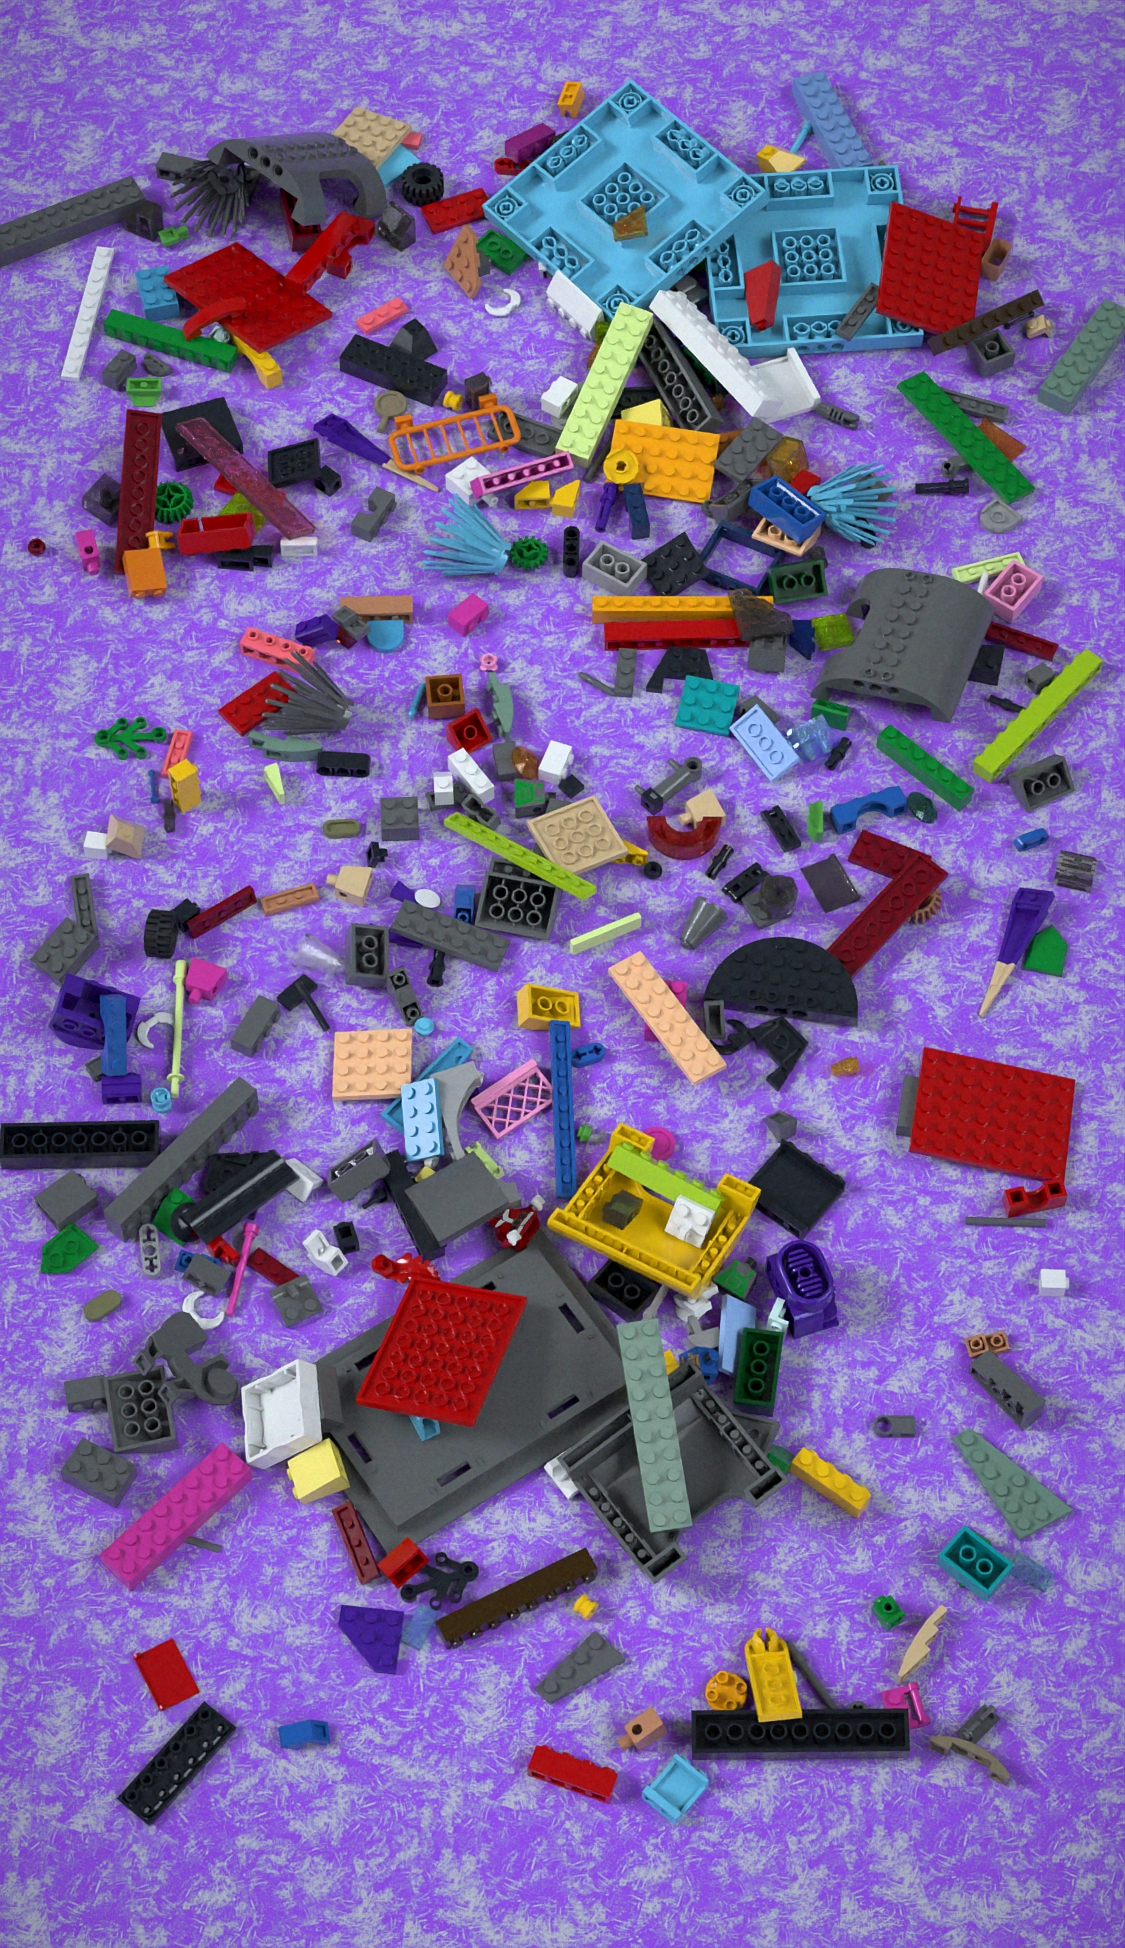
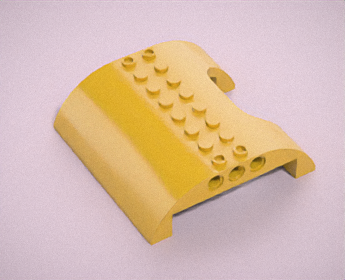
M620 1122L611 1134L608 1151L565 1209L562 1210L558 1207L555 1209L547 1221V1226L550 1230L696 1300L711 1284L712 1278L719 1272L736 1246L752 1215L761 1189L725 1173L716 1189L721 1191V1195L726 1198L717 1217L712 1220L703 1246L698 1248L686 1241L680 1240L664 1231L674 1206L649 1194L640 1183L607 1166L616 1144L627 1141L632 1143L635 1149L651 1153L655 1138Z

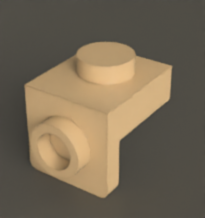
M1044 315L1025 322L1026 333L1029 339L1046 333L1048 337L1053 336V324Z

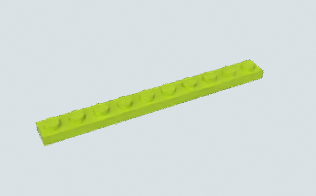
M455 812L444 819V826L583 901L597 893V886L459 812Z

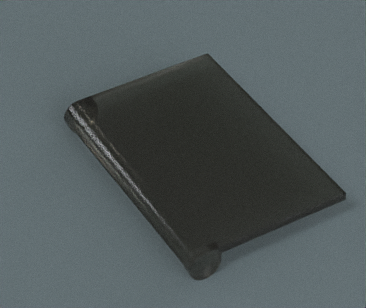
M834 853L830 854L827 859L800 869L825 913L860 900V896Z

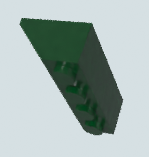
M743 1327L733 1403L751 1414L773 1417L784 1337L783 1332Z

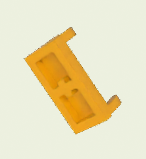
M565 82L557 103V107L560 108L563 117L566 115L565 111H568L571 118L576 119L585 97L582 82Z

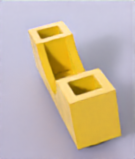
M231 333L232 345L238 347L240 356L246 355L251 360L260 381L268 390L283 383L282 370L267 351L259 354Z

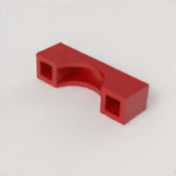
M356 215L359 220L360 231L350 241L349 245L342 250L339 257H336L331 266L327 268L328 274L342 279L347 278L353 269L352 256L348 252L355 246L369 244L375 235L374 221Z

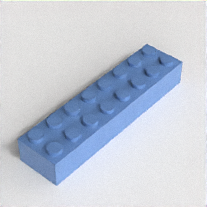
M821 71L793 79L792 94L806 121H810L812 132L831 168L873 166L868 152L825 72Z

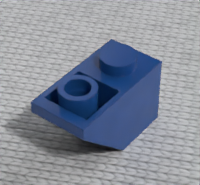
M457 884L455 888L454 918L473 925L476 885Z

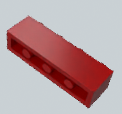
M536 1745L527 1768V1775L606 1804L610 1803L618 1781V1773H615V1770L612 1768H601L595 1766L590 1760L583 1759L581 1761L575 1759L572 1754L567 1752L558 1753L547 1745H542V1747Z

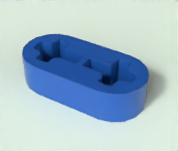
M1039 828L1018 836L1013 843L1016 849L1022 852L1044 844L1049 840V835L1044 828Z
M592 1043L571 1051V1063L575 1068L598 1063L605 1057V1047L601 1043ZM597 1050V1052H600V1054L596 1055V1053H593V1051ZM575 1056H579L581 1060L578 1061V1059H575Z

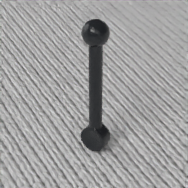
M1030 311L1027 315L1015 321L1005 323L1003 328L1009 330L1010 326L1028 317H1034L1035 313Z

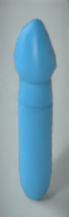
M422 683L418 688L412 706L409 709L408 716L410 719L417 713L426 690L425 683Z

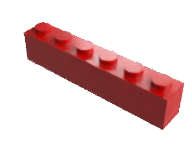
M343 211L335 217L284 277L288 290L302 296L311 290L313 284L321 278L325 270L331 266L336 257H339L342 250L359 233L358 217Z

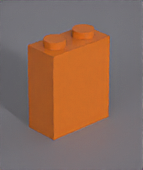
M160 548L124 551L122 560L129 597L142 599L146 596H163L168 587Z

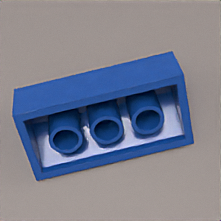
M777 475L751 489L748 505L799 544L810 538L827 517L826 512Z

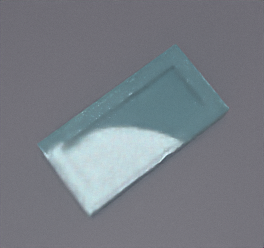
M419 1604L401 1639V1643L420 1651L439 1616V1612Z

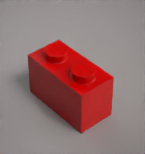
M407 1537L382 1559L377 1566L399 1589L430 1560Z

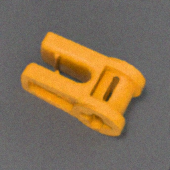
M152 531L146 533V538H148L150 545L148 549L160 548V551H166L176 548L174 543L165 542V539L173 537V532Z

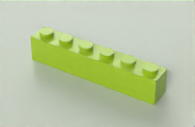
M624 1141L616 1144L607 1166L676 1202L677 1197L681 1194L716 1211L713 1220L717 1217L726 1198L721 1195V1191L704 1186V1182L699 1179L687 1177V1174L682 1170L670 1168L669 1164L663 1160H655L650 1153L635 1149V1146L630 1142Z

